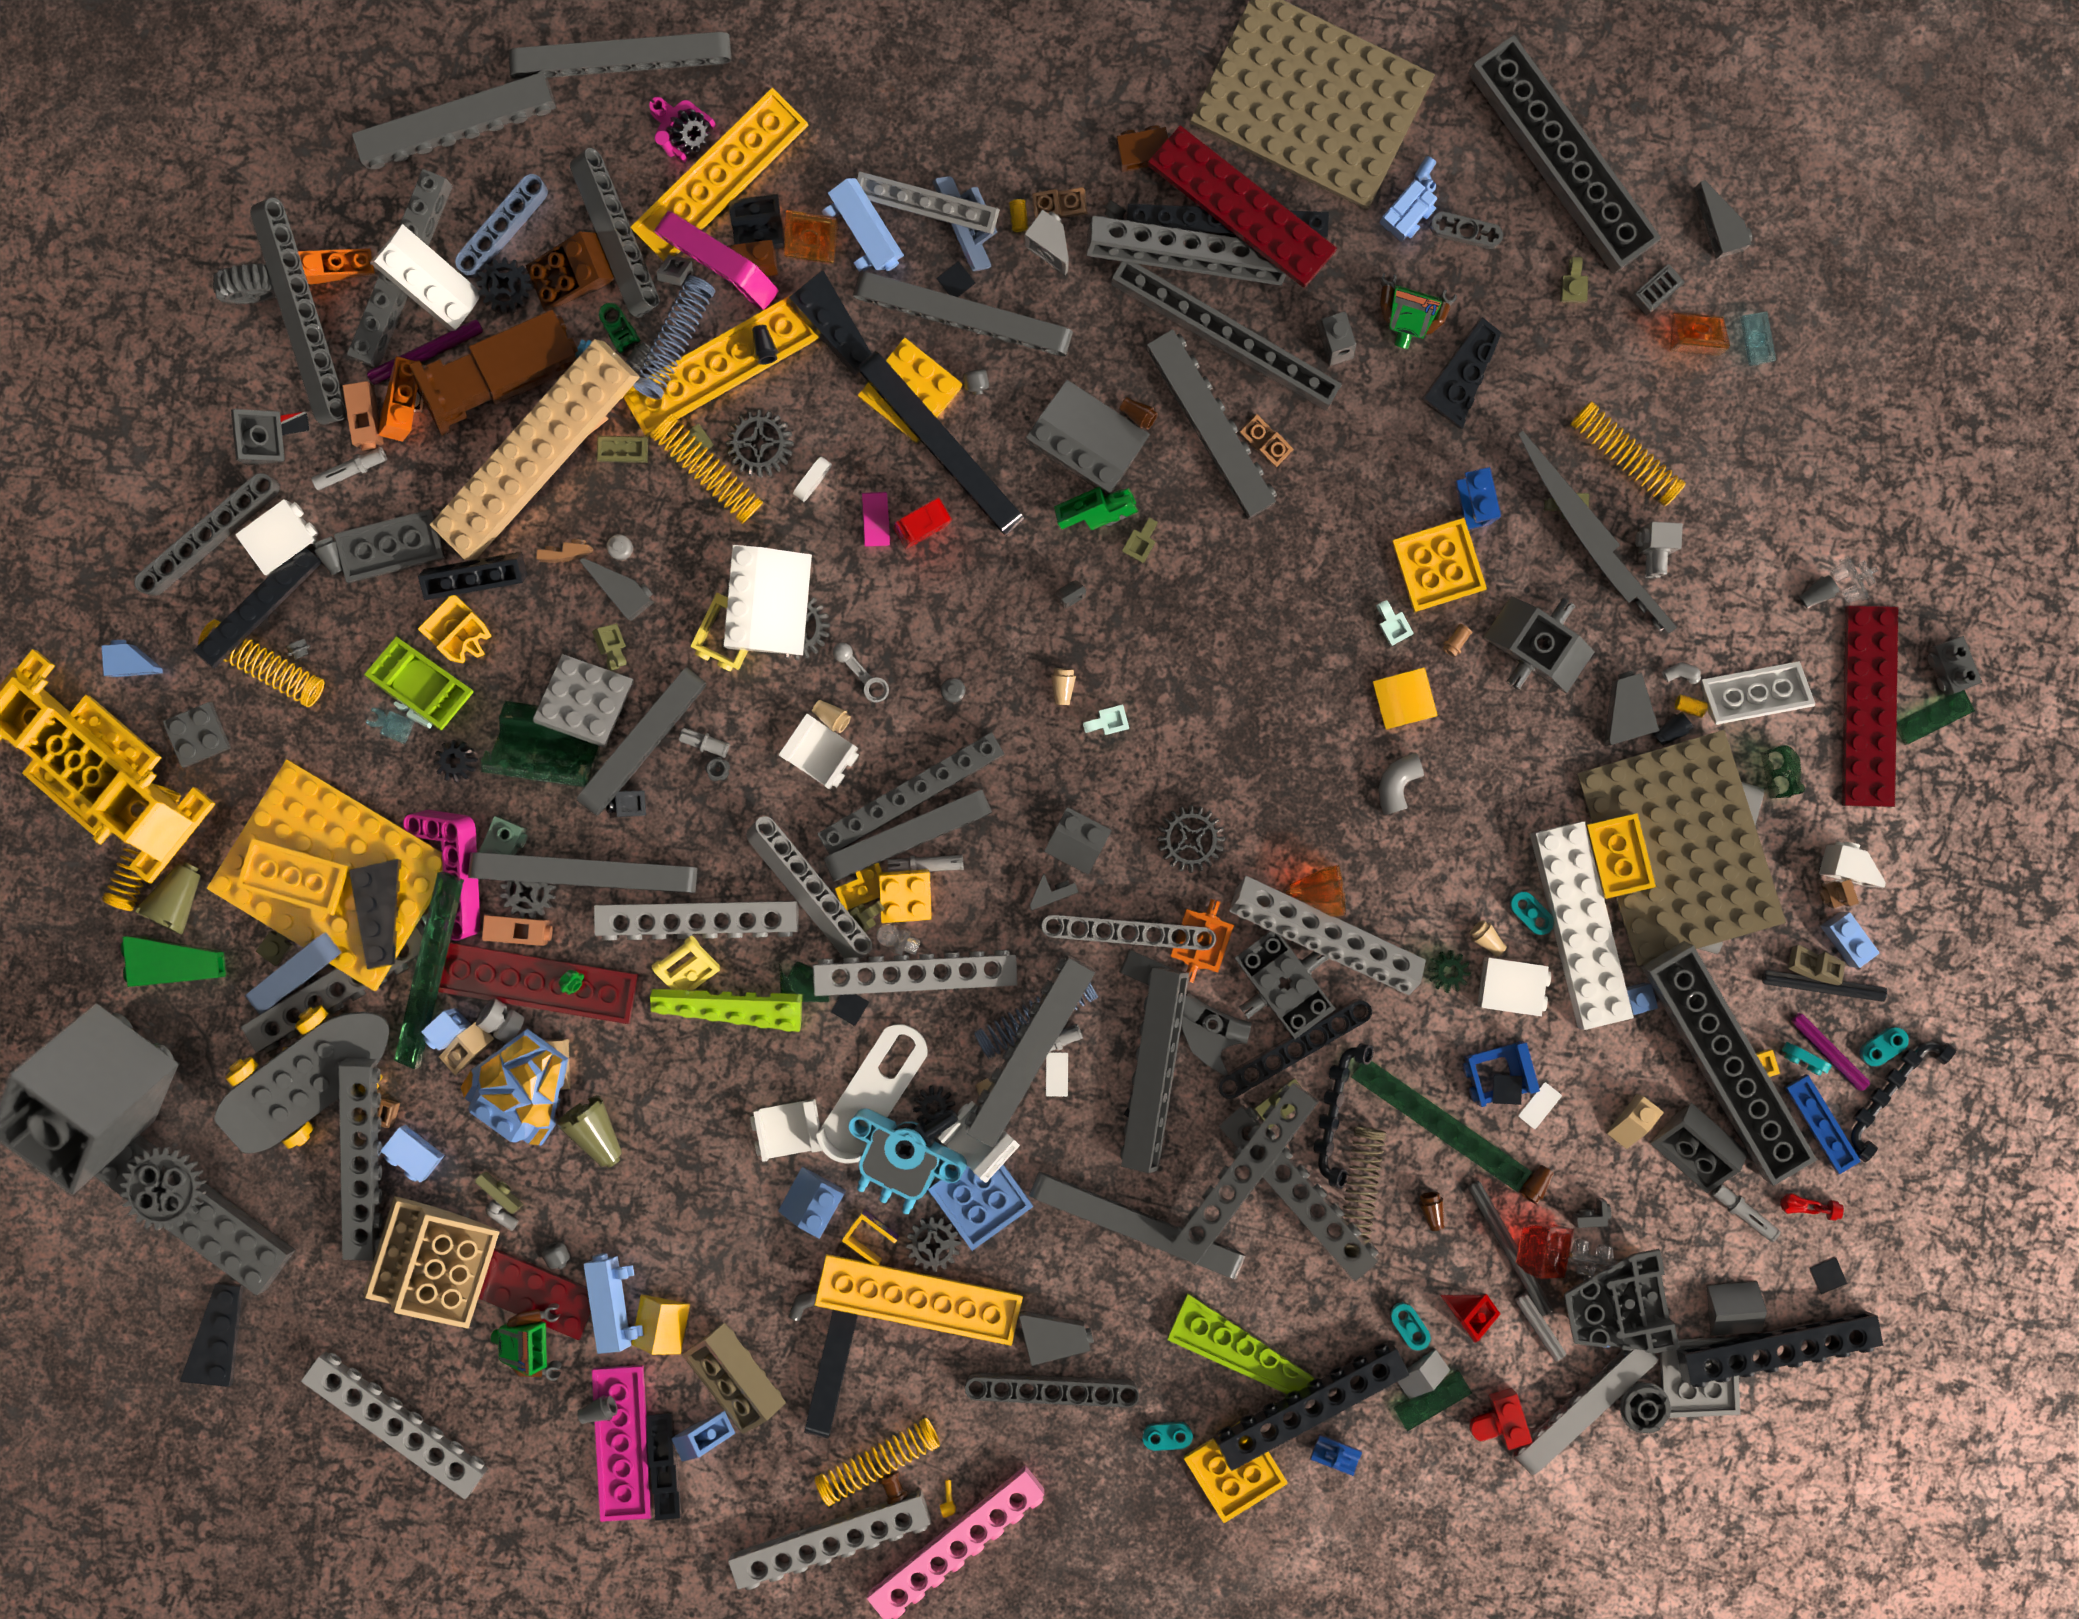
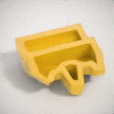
M457 595L449 596L418 627V630L450 661L463 664L466 651L477 658L485 655L478 643V639L483 638L487 640L492 637L481 619Z

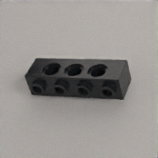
M521 551L426 568L418 575V580L425 601L520 584L524 582L528 574Z

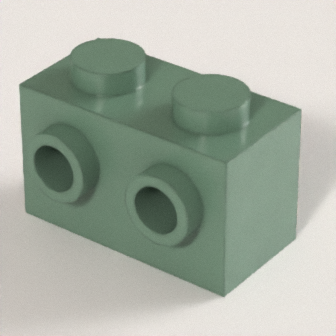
M494 816L478 853L516 855L518 849L523 848L528 835L525 833L527 828L503 817Z

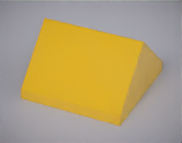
M641 1294L635 1326L642 1325L644 1335L637 1336L638 1338L632 1340L631 1345L652 1355L681 1354L691 1304Z

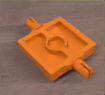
M1210 899L1206 913L1185 910L1181 922L1182 926L1206 927L1214 931L1216 935V943L1209 950L1172 948L1170 957L1182 960L1188 965L1186 972H1189V982L1194 983L1198 969H1209L1217 973L1219 971L1234 927L1233 924L1224 922L1216 916L1220 901L1216 900L1215 902L1214 899ZM1181 929L1178 931L1175 940L1176 944H1182L1186 940V933ZM1204 931L1198 935L1197 939L1201 946H1208L1211 943L1212 937L1208 932Z

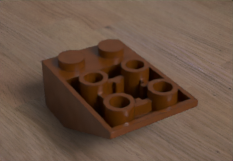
M580 231L525 265L544 311H549L595 292L615 280L598 235L593 232Z

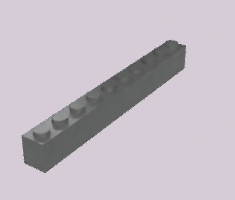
M1122 261L1112 277L1111 285L1325 411H1327L1342 386L1340 382L1137 263Z

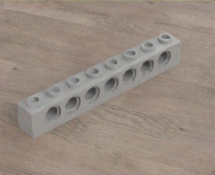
M1245 876L1235 889L1229 912L1407 995H1410L1421 983L1425 959L1248 876Z
M798 901L594 905L595 936H602V940H617V935H627V940H642V935H652V939H667V934H677V939H687L692 934H702V938H718V933H727V938H743V933H753V937H768V932H778V937H793V932L799 931ZM770 912L776 913L779 917V922L774 927L766 922V916ZM720 913H724L728 917V924L724 928L716 923V918ZM744 913H750L754 918V922L750 927L744 926L741 922V917ZM670 914L675 915L678 919V924L675 928H670L666 924V919ZM694 914H699L703 918V924L700 928L694 927L691 923V918ZM620 915L627 918L628 924L625 929L618 928L616 920ZM644 915H649L653 920V924L649 929L644 928L641 924V919Z
M995 950L994 955L985 956L984 951L969 952V957H960L959 952L944 953V958H934V954H919V959L910 960L909 955H895L894 960L884 961V956L869 957V962H859V957L843 958L844 963H833V959H818V964H813L815 996L1017 985L1016 955L1009 954V950ZM992 961L996 964V972L993 975L987 976L984 972V966L987 962ZM963 963H969L972 969L967 977H962L959 974V967ZM938 964L945 965L947 969L946 975L942 978H936L933 973L935 966ZM918 965L922 973L918 979L913 980L909 977L908 971L910 967ZM887 967H894L896 969V977L891 981H887L883 977V971ZM862 968H868L871 971V978L867 982H861L857 977L859 970ZM837 969H842L846 973V979L842 983H835L832 980V974Z
M325 1352L317 1358L301 1380L302 1383L463 1499H466L489 1469L484 1466L485 1463L482 1459L466 1453L460 1443L448 1440L439 1428L427 1425L423 1422L424 1419L421 1415L413 1411L409 1412L402 1407L403 1403L400 1400L382 1392L383 1389L378 1384L366 1381L362 1378L361 1372L352 1367L348 1368L341 1363V1358L336 1354ZM331 1374H336L340 1378V1384L332 1382ZM352 1388L360 1392V1399L352 1396ZM372 1403L380 1406L381 1414H377L372 1410ZM392 1418L400 1420L401 1428L393 1426ZM412 1433H418L422 1437V1443L415 1442L412 1438ZM434 1447L442 1451V1458H438L433 1454L432 1450ZM453 1463H460L463 1467V1472L455 1471Z
M921 1489L908 1494L906 1498L896 1503L887 1504L886 1501L734 1552L730 1555L728 1562L737 1589L745 1588L746 1590H751L758 1587L760 1582L769 1579L770 1582L782 1579L786 1573L793 1571L794 1574H798L807 1570V1566L816 1563L818 1566H822L831 1562V1558L840 1555L842 1558L849 1557L855 1554L857 1549L865 1547L866 1550L877 1547L881 1541L889 1539L892 1542L901 1539L905 1533L913 1531L916 1534L925 1531L931 1523V1516ZM906 1513L910 1519L907 1522H900L897 1520L896 1515ZM881 1521L886 1527L883 1530H876L872 1523ZM857 1529L861 1532L862 1536L852 1538L848 1531ZM833 1537L837 1540L838 1544L836 1546H828L825 1543V1539ZM809 1545L813 1548L814 1552L809 1555L804 1554L801 1551V1547ZM784 1553L788 1555L790 1560L785 1563L780 1562L777 1555ZM760 1561L765 1565L766 1569L759 1571L754 1568L753 1563Z

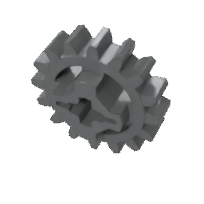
M508 881L507 884L500 886L506 889V893L500 895V898H507L508 900L504 907L512 906L511 914L514 915L519 911L520 918H525L527 913L530 919L536 918V912L544 915L545 911L543 908L552 907L551 903L548 902L549 899H556V896L551 894V890L556 889V885L548 883ZM514 884H516V886H517V887H516L515 894H513V886H514ZM526 887H532L531 896L524 895L527 891ZM544 889V897L541 900V890ZM527 902L532 908L521 907L519 903Z
M934 1216L930 1217L929 1222L922 1218L920 1220V1227L915 1224L912 1226L915 1234L908 1233L907 1238L912 1240V1242L907 1243L906 1248L913 1250L908 1256L909 1258H917L915 1266L923 1263L924 1271L929 1266H932L933 1272H936L939 1265L945 1270L947 1269V1261L952 1264L955 1262L952 1255H959L960 1250L955 1248V1246L961 1244V1240L955 1239L959 1232L957 1230H950L952 1222H949L947 1225L943 1224L944 1217H941L939 1222H935ZM938 1228L943 1230L948 1237H943L938 1232ZM928 1229L926 1237L917 1240L920 1233ZM932 1233L934 1234V1239L936 1243H940L937 1245L935 1254L932 1249V1246L927 1245L928 1243H930ZM950 1248L949 1252L939 1259V1254L942 1250ZM919 1251H924L929 1255V1259L923 1257Z

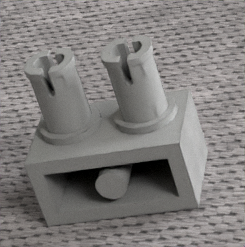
M1651 522L1640 528V532L1636 533L1635 545L1639 547L1638 553L1646 556L1645 578H1661V576L1667 575L1668 555L1680 550L1682 547L1683 523Z

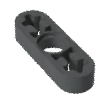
M1448 212L1437 213L1430 223V229L1437 237L1481 248H1496L1503 239V231L1496 224ZM1441 219H1444L1446 225L1453 226L1454 221L1458 222L1453 234L1451 233L1453 228L1445 227L1444 230H1440V225L1436 224V222L1439 223ZM1463 224L1470 225L1473 228V235L1464 237L1460 233V226ZM1480 227L1482 228L1481 234H1488L1489 231H1493V236L1497 237V239L1489 242L1487 236L1480 235L1479 240L1475 239Z

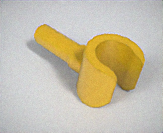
M945 1480L947 1502L940 1504L943 1518L952 1516L956 1511L952 1497L951 1480Z

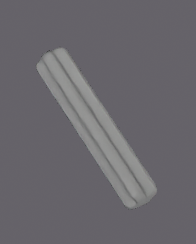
M1526 1293L1515 1298L1516 1303L1555 1361L1564 1358L1566 1352L1530 1297Z

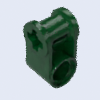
M606 303L601 306L599 318L620 354L624 348L632 343L641 342L634 327L616 304ZM609 311L618 312V317L615 321H606V315Z

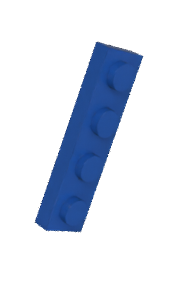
M1805 1074L1784 1087L1837 1174H1841L1861 1162L1809 1075Z

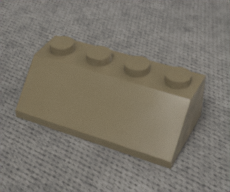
M725 1323L712 1330L682 1354L742 1434L766 1422L786 1404L780 1391L772 1385L766 1377L764 1370L755 1363L750 1352L742 1346L736 1338L734 1331Z

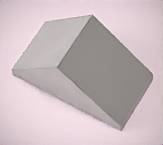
M1434 1349L1408 1367L1409 1376L1398 1381V1384L1408 1398L1411 1399L1433 1391L1450 1369L1437 1350Z

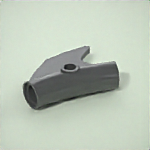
M1188 993L1185 999L1181 1026L1191 1052L1206 1065L1226 1076L1228 1071L1221 1060V1052L1229 1046L1242 1043L1247 1044L1252 1022L1225 1014ZM1210 1020H1215L1217 1023L1213 1029L1208 1027Z

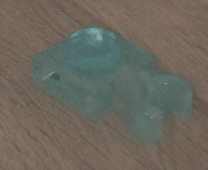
M372 708L371 711L378 714V720L376 722L366 720V724L371 727L382 726L380 734L406 744L415 721L393 711H389L386 717L381 709Z

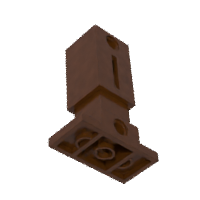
M553 309L469 346L470 354L443 365L441 359L422 367L420 361L410 364L419 393L441 436L451 432L450 425L467 418L465 411L489 400H492L494 405H497L563 375L577 360L575 353L578 352V349L572 337L567 338V328L561 315L556 317Z

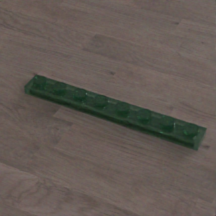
M444 871L437 873L394 1061L414 1070L421 1067L426 1046L424 1041L426 1036L421 1031L432 1020L464 879Z
M1371 1061L1368 1065L1360 1063L1351 1075V1078L1516 1192H1519L1532 1171Z

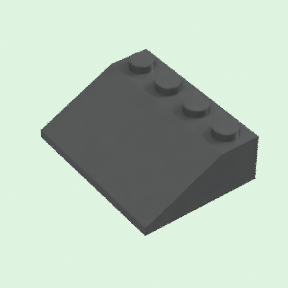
M1066 380L1027 435L1026 443L1094 488L1100 487L1105 495H1109L1114 491L1149 438L1150 433L1140 429L1124 416Z

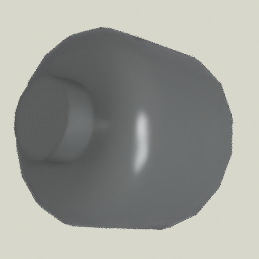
M985 369L972 370L963 374L964 386L967 392L979 395L983 394V390L989 387L988 375Z
M948 678L941 685V695L947 702L957 703L964 698L966 693L965 685L958 678Z
M557 1241L543 1249L542 1257L550 1269H562L567 1265L570 1253L563 1242Z

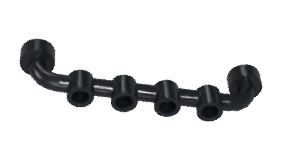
M1928 1041L1922 1043L1915 1051L1909 1048L1902 1055L1900 1060L1904 1062V1065L1899 1071L1895 1068L1889 1071L1885 1077V1080L1889 1082L1884 1090L1879 1087L1876 1088L1869 1097L1873 1102L1868 1109L1860 1108L1853 1117L1857 1123L1851 1132V1140L1853 1146L1858 1150L1857 1156L1863 1162H1868L1878 1150V1147L1871 1141L1866 1143L1862 1141L1861 1135L1863 1131L1873 1123L1879 1111L1890 1102L1892 1095L1906 1082L1908 1075L1922 1062L1924 1055L1927 1052L1933 1051L1936 1053L1935 1059L1945 1065L1952 1059L1957 1049L1949 1043L1941 1045L1937 1042Z
M1364 1043L1345 1050L1340 1057L1339 1064L1332 1065L1329 1070V1078L1335 1080L1333 1090L1328 1089L1325 1092L1324 1103L1330 1105L1328 1115L1322 1114L1319 1119V1128L1325 1129L1323 1139L1318 1138L1315 1141L1313 1147L1314 1152L1319 1154L1318 1167L1320 1173L1324 1178L1328 1179L1330 1186L1342 1189L1347 1182V1170L1339 1167H1333L1331 1170L1328 1166V1161L1334 1151L1333 1137L1334 1132L1339 1127V1108L1343 1105L1345 1099L1343 1089L1350 1075L1349 1062L1355 1057L1357 1063L1368 1065L1373 1058L1374 1049L1372 1045Z

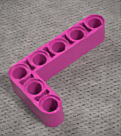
M668 210L655 228L654 232L660 238L732 283L748 301L760 310L767 309L779 292L776 286L755 264Z
M424 810L405 816L403 826L407 832L418 838L441 841L445 922L448 936L452 940L458 941L476 935L480 930L478 879L468 878L470 852L477 853L476 827L473 819L467 815L435 810Z

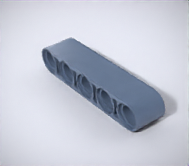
M528 174L523 177L455 258L456 267L466 277H478V273L486 269L484 265H489L546 199L548 189L539 176ZM533 184L540 185L537 192L529 193V188ZM523 203L522 210L513 212L515 204ZM500 222H507L504 230L497 231V225ZM484 241H491L488 249H480ZM474 259L473 267L465 269L466 261Z
M325 932L259 983L245 997L257 1013L261 1015L273 1008L342 952Z

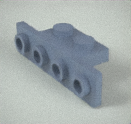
M951 176L933 180L938 193L985 205L978 187H972L960 196ZM951 223L971 270L980 271L990 268L991 263L982 244L998 233L996 227L994 233L989 234Z

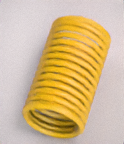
M1023 199L1010 201L1012 230L1015 232L1027 230L1026 201Z
M1681 694L1675 702V710H1680L1700 718L1704 717L1708 708L1707 702Z

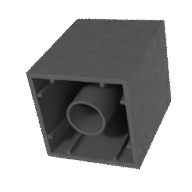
M96 1003L9 1074L0 1100V1143L73 1196L155 1122L179 1064L174 1061L173 1055L165 1046L159 1043L151 1044L133 1031L131 1023L119 1013L110 1014Z

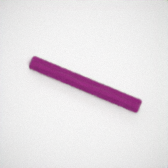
M473 320L398 357L420 361L421 363L481 334L483 328L478 320ZM395 358L367 372V376L372 384L376 385L391 377Z

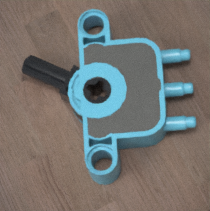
M864 1108L859 1110L848 1126L853 1136L867 1143L859 1162V1169L862 1175L858 1182L857 1190L864 1192L869 1182L872 1181L883 1187L879 1199L880 1202L886 1203L892 1192L906 1198L902 1212L909 1214L916 1200L924 1196L934 1177L948 1183L957 1182L967 1167L965 1157L934 1142L936 1140L935 1136L958 1122L955 1111L949 1109L926 1125L923 1121L920 1123L910 1121L903 1122L897 1126L895 1121L870 1109ZM858 1119L864 1120L867 1127L860 1125ZM948 1164L955 1165L958 1171H952Z

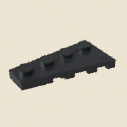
M822 270L793 293L786 302L855 376L859 373L857 366L872 353L824 270Z
M1483 317L1477 321L1422 397L1423 401L1459 429H1463L1466 416L1469 409L1472 408L1477 389L1482 383L1486 367L1491 361L1502 334L1501 331Z
M400 859L349 870L365 961L369 970L395 964L397 931L395 929L396 917H398L397 896L400 890V881H398L399 869H401Z
M221 1282L215 1284L180 1382L224 1387L233 1385L243 1285Z

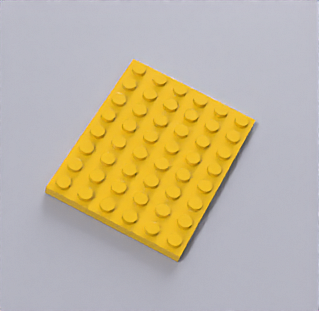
M286 759L206 889L303 948L326 932L342 952L329 964L368 988L377 991L392 965L372 970L367 969L349 870L334 915L238 888L236 885L251 839L349 866V870L400 859L401 869H399L398 879L400 881V890L397 896L398 917H396L395 929L397 931L395 959L443 882L442 852Z

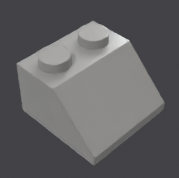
M1042 210L1025 233V247L1063 275H1066L1068 273L1069 258L1064 227L1061 223L1062 220L1051 211L1047 213Z

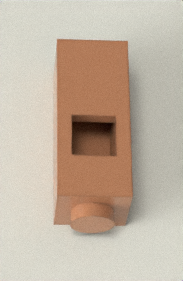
M368 381L342 385L352 445L359 449L361 448V451H372L376 449V446L384 445L383 437L378 435L380 419L374 385Z
M484 915L482 941L544 946L547 945L548 941H551L553 928L549 926L550 920Z

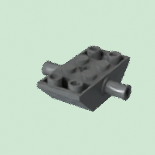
M1511 596L1483 637L1517 661V667L1506 681L1509 685L1514 684L1513 688L1520 690L1530 673L1534 672L1567 694L1594 654V650L1578 634L1564 626V622L1576 607L1572 602L1568 604L1569 600L1562 598L1552 615L1549 616L1538 607ZM1543 639L1545 648L1540 649L1537 641Z
M1269 931L1235 957L1239 966L1257 989L1256 995L1239 1006L1241 1011L1245 1012L1244 1015L1248 1019L1263 1007H1270L1293 1038L1296 1039L1335 1010L1332 1003L1311 977V972L1325 961H1328V957L1313 951L1303 960L1298 959L1282 936L1272 931ZM1281 977L1289 978V986L1286 989L1278 987L1281 983L1279 980Z

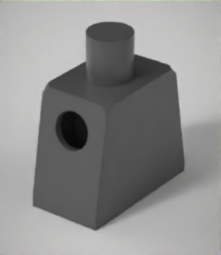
M1345 311L1315 321L1329 366L1354 358L1356 342Z

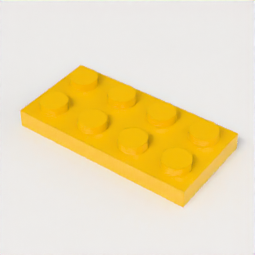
M252 838L236 887L334 915L349 866Z

